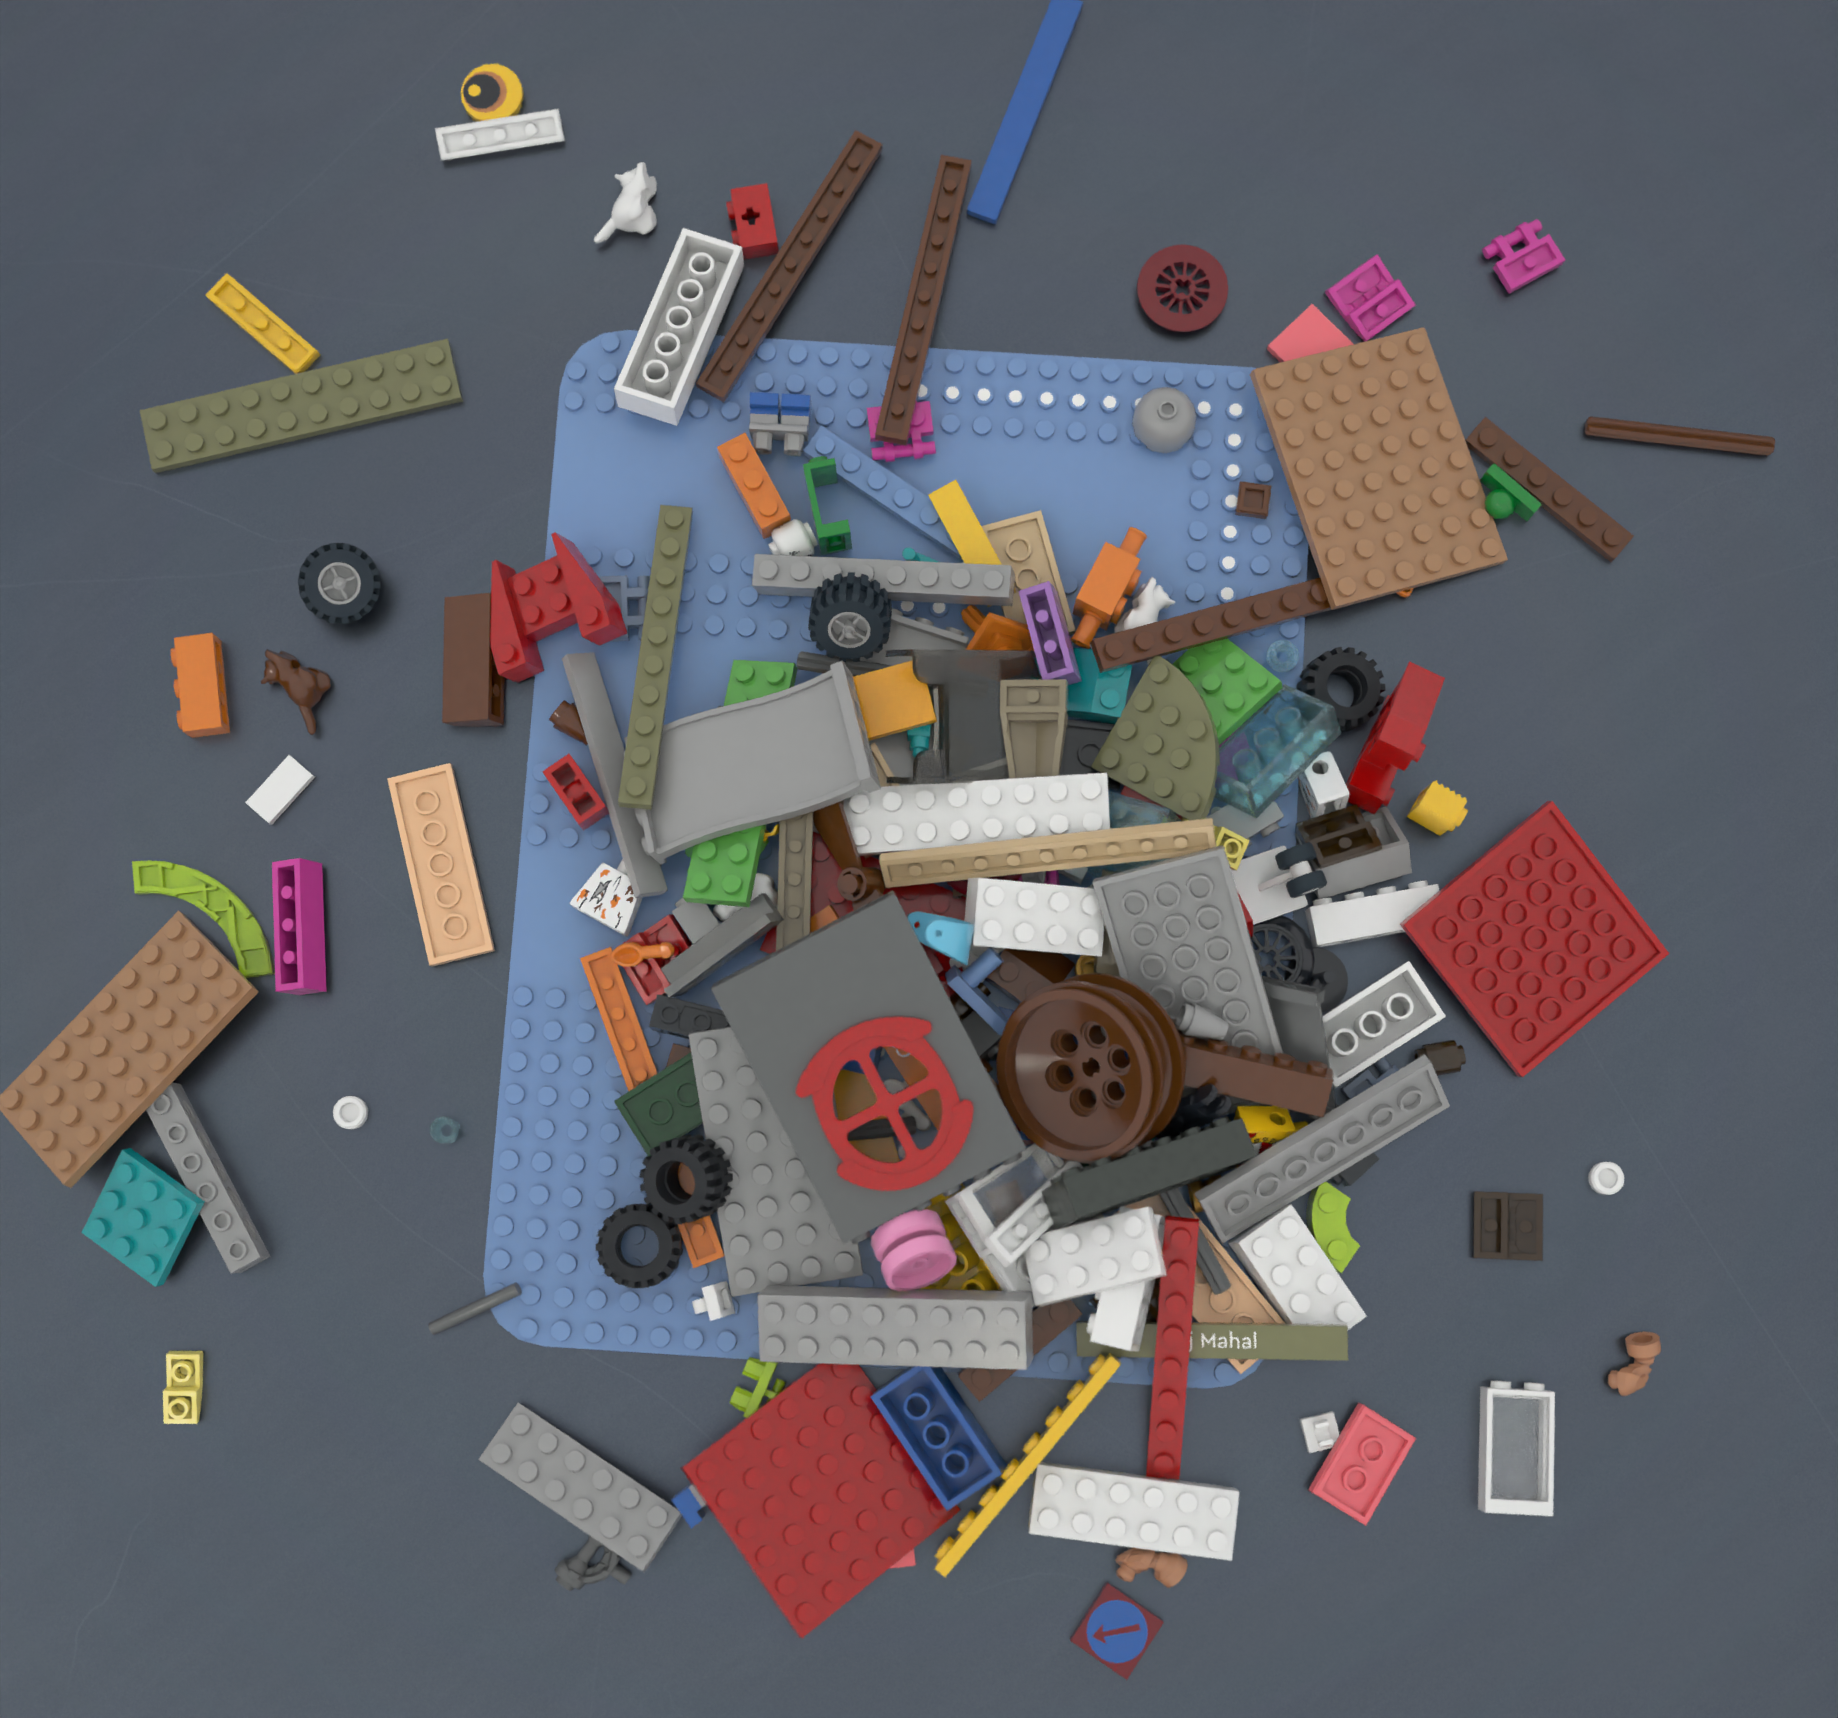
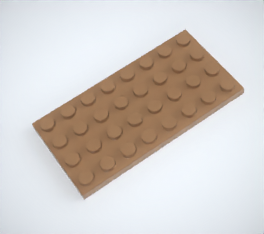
M178 910L0 1095V1111L61 1183L72 1188L259 991L192 921Z

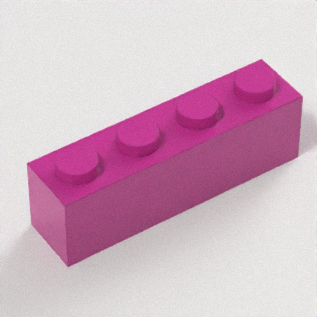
M302 858L272 862L276 992L294 995L326 992L322 863Z

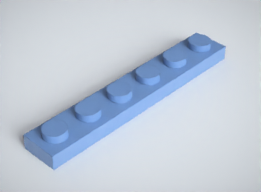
M820 426L804 448L803 454L810 459L825 456L828 459L835 458L837 477L959 559L961 558L928 496L823 426Z

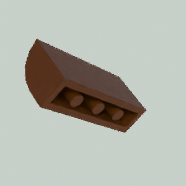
M491 593L445 597L442 723L465 727L504 725V677L498 674L490 647Z

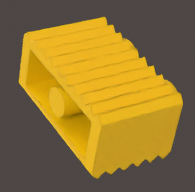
M1433 781L1419 793L1406 817L1441 836L1447 830L1452 832L1456 826H1460L1468 813V810L1464 808L1467 799L1466 797L1461 798L1460 794L1456 795L1455 791L1449 790V787L1444 788L1443 784L1438 785L1437 781Z

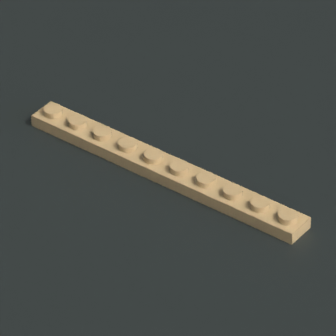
M1213 818L880 853L879 862L885 888L967 880L968 878H986L1175 858L1216 847Z

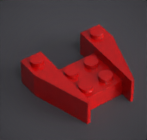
M556 532L552 533L551 536L557 556L518 574L515 573V569L500 561H492L490 647L498 674L516 683L544 671L536 642L576 623L579 625L582 637L599 646L627 634L617 601L575 544Z
M1410 661L1408 662L1397 686L1390 696L1387 695L1348 777L1346 786L1350 795L1347 802L1353 805L1357 804L1359 808L1374 815L1381 805L1388 806L1395 792V789L1390 786L1398 768L1405 771L1411 761L1418 762L1424 752L1426 744L1421 741L1445 680L1444 677Z

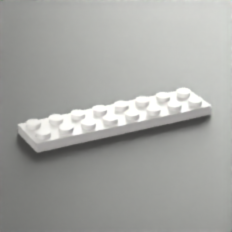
M1107 773L886 786L871 793L862 791L844 799V811L859 856L1110 829Z

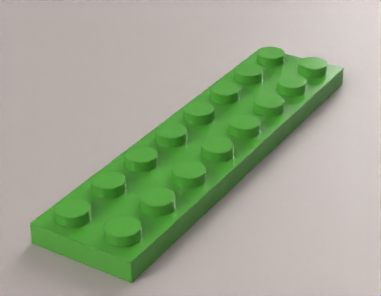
M733 660L724 706L764 697L793 687L798 668L795 663ZM766 824L729 833L694 845L683 894L684 900L689 903L750 907Z

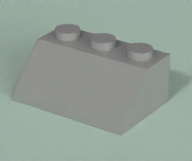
M1387 807L1379 808L1375 815L1370 812L1361 813L1365 822L1370 821L1382 844L1381 850L1321 869L1313 860L1309 861L1312 872L1322 870L1327 880L1326 886L1314 891L1318 899L1333 897L1340 893L1364 888L1368 885L1412 873L1409 842ZM1296 833V843L1297 845L1302 844V842L1300 841Z

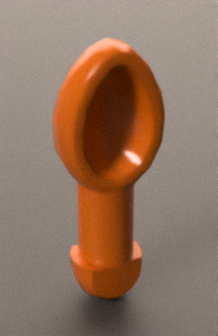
M627 942L613 950L611 959L617 965L632 967L640 964L644 959L670 958L674 954V946L669 942H661L659 945L649 946Z

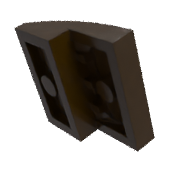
M1357 804L1296 823V833L1302 844L1312 843L1316 852V857L1313 861L1320 869L1382 849V844L1370 821L1365 822Z
M1474 1191V1258L1543 1261V1194Z

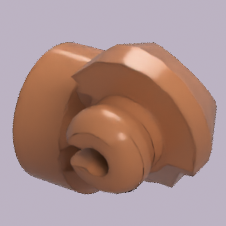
M1637 1332L1626 1337L1627 1354L1633 1357L1635 1361L1620 1371H1611L1608 1375L1609 1386L1613 1389H1618L1621 1396H1628L1646 1385L1645 1383L1649 1379L1648 1375L1652 1371L1649 1367L1654 1363L1655 1356L1661 1352L1658 1334Z
M1133 1547L1119 1554L1115 1559L1116 1563L1120 1565L1117 1569V1576L1120 1579L1132 1582L1135 1574L1147 1571L1148 1568H1153L1155 1579L1168 1588L1175 1586L1183 1578L1188 1566L1187 1560L1178 1553H1165L1161 1551L1155 1553V1550Z

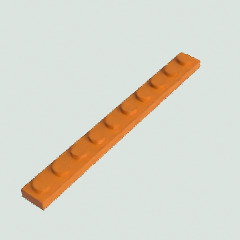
M608 947L584 956L580 960L628 1091L656 1075L658 1071L619 965L611 959L613 949ZM681 1162L678 1168V1180L683 1190L692 1195L695 1188L694 1176L691 1170ZM711 1215L690 1223L677 1224L693 1268L725 1257Z

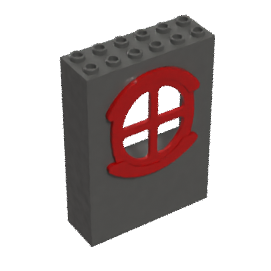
M894 891L713 983L711 990L844 1244L849 1241L857 1244L867 1239L871 1235L870 1230L911 1209L918 1211L925 1209L932 1204L930 1199L941 1193L944 1197L954 1194L962 1188L961 1183L970 1178L978 1181L992 1173L991 1167L1001 1162L1004 1165H1009L1022 1157L1021 1152L1026 1150L1015 1125ZM879 1046L901 1049L922 1062L928 1070V1075L897 1093H889L869 1053L873 1048ZM856 1060L866 1075L877 1097V1101L874 1105L845 1120H839L836 1118L833 1109L834 1084L842 1067L848 1061ZM936 1089L939 1091L942 1101L941 1124L933 1142L928 1147L919 1149L911 1138L898 1112V1108L901 1104L924 1092ZM878 1116H886L906 1153L905 1158L895 1163L872 1159L858 1151L848 1141V1132Z

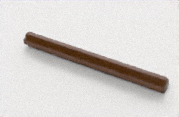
M1592 416L1588 417L1585 423V434L1591 436L1759 455H1771L1775 448V439L1769 436Z

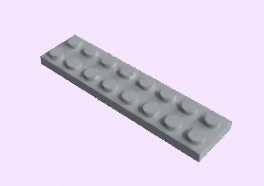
M1425 1055L1421 1056L1325 1114L1324 1117H1320L1194 1193L1222 1244L1450 1107L1431 1061Z

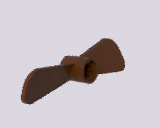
M837 802L814 811V825L842 869L837 882L838 890L842 897L852 901L853 909L856 910L883 896L885 884L882 872L875 867L862 866L842 803Z

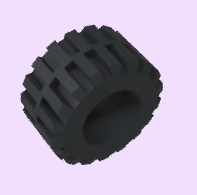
M1338 647L1330 652L1329 650L1311 661L1307 668L1301 672L1299 677L1302 680L1296 686V690L1301 691V694L1296 697L1297 703H1303L1305 707L1300 711L1303 716L1307 714L1311 716L1308 722L1313 726L1320 723V730L1327 732L1332 729L1333 733H1341L1344 730L1346 732L1353 730L1375 716L1379 711L1377 707L1383 704L1385 698L1380 693L1386 691L1385 684L1380 683L1379 680L1384 677L1382 671L1376 672L1374 668L1377 665L1375 660L1367 661L1365 658L1368 654L1363 651L1355 654V648L1348 647L1342 650V647ZM1330 674L1340 675L1351 684L1354 698L1350 707L1341 706L1330 697L1327 689V681Z
M689 1134L662 1142L659 1146H655L649 1151L651 1155L645 1157L642 1162L646 1168L640 1170L639 1177L644 1178V1183L640 1184L641 1192H646L647 1197L644 1198L646 1205H653L651 1211L656 1216L663 1214L662 1220L666 1222L674 1221L675 1224L690 1223L717 1212V1208L722 1207L727 1200L724 1197L731 1193L732 1188L728 1186V1182L733 1181V1173H728L727 1167H730L731 1164L729 1159L724 1161L722 1156L725 1152L721 1147L714 1148L716 1142L711 1139L704 1140L702 1135L691 1136ZM681 1162L691 1170L694 1176L695 1188L692 1195L685 1192L679 1183L678 1168Z
M630 1204L615 1210L614 1214L604 1220V1225L597 1234L599 1239L598 1244H596V1251L599 1254V1258H597L599 1265L603 1266L605 1269L604 1273L608 1277L613 1278L615 1283L627 1286V1288H646L657 1285L671 1276L672 1271L680 1263L678 1261L683 1252V1248H681V1241L683 1239L679 1233L678 1225L674 1221L666 1222L662 1220L663 1214L656 1216L651 1211L653 1205ZM635 1226L650 1228L656 1234L659 1241V1250L656 1258L644 1266H635L628 1263L621 1252L623 1235L627 1230Z

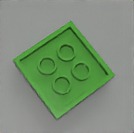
M1228 638L1190 648L1172 663L1190 680L1204 698L1216 727L1219 745L1283 688L1281 680Z

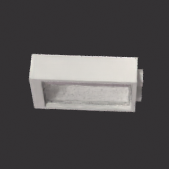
M1034 1143L1021 1152L1022 1157L1009 1165L1002 1164L998 1166L988 1176L975 1181L945 1201L980 1259L992 1253L983 1240L1064 1164L1060 1157L1050 1154Z
M1490 1381V1387L1480 1386L1478 1509L1485 1513L1553 1516L1555 1392L1544 1390V1384L1524 1383V1389L1511 1388V1382Z

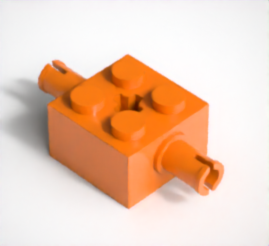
M1129 527L1119 548L1108 542H1105L1075 600L1072 614L1082 618L1074 636L1071 638V641L1077 646L1089 649L1090 642L1095 637L1099 627L1107 631L1111 622L1114 624L1118 623L1128 600L1124 596L1125 594L1130 597L1132 596L1142 571L1138 570L1140 558L1136 556L1147 535L1139 529Z

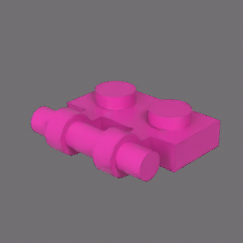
M1538 219L1530 223H1521L1515 227V231L1506 236L1499 235L1491 240V244L1482 248L1486 259H1490L1495 255L1501 257L1502 260L1495 263L1493 269L1509 294L1563 265L1565 262V258L1550 234L1539 240L1536 237L1535 233L1542 230V224ZM1519 242L1525 244L1526 247L1515 253L1511 248Z
M930 401L916 403L909 433L912 444L904 446L883 442L884 447L871 448L874 461L885 459L886 462H895V458L914 456V459L924 458L923 455L936 454L935 441L922 442L921 439L922 436L933 435ZM882 406L867 408L870 442L878 441L875 440V432Z

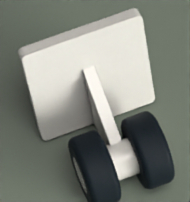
M1303 843L1289 849L1285 846H1280L1242 859L1237 870L1231 869L1236 889L1253 920V925L1306 907L1308 902L1305 894L1327 885L1323 871L1317 870L1312 872L1309 861L1316 857L1312 843Z

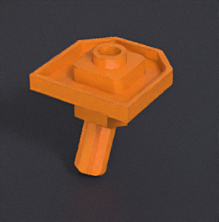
M969 605L961 612L962 620L971 628L975 635L957 662L959 668L999 681L1020 673L1034 653L1028 625L990 612L985 617L975 605Z

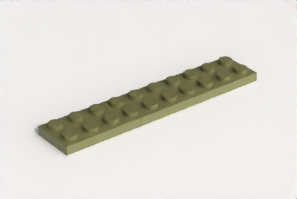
M448 339L147 408L140 410L151 468L155 473L463 402L451 345Z

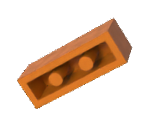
M746 433L717 446L720 460L763 539L770 537L773 529L791 521L790 513Z
M213 633L175 637V648L171 649V660L173 666L177 667L178 679L174 680V692L176 697L180 698L181 710L177 711L179 728L183 729V732L191 738L230 733L221 640Z

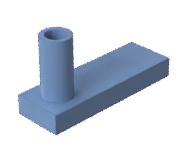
M989 947L963 972L954 965L945 973L948 985L999 1035H1002L1009 1018L977 987L1003 962L1000 955L993 948Z

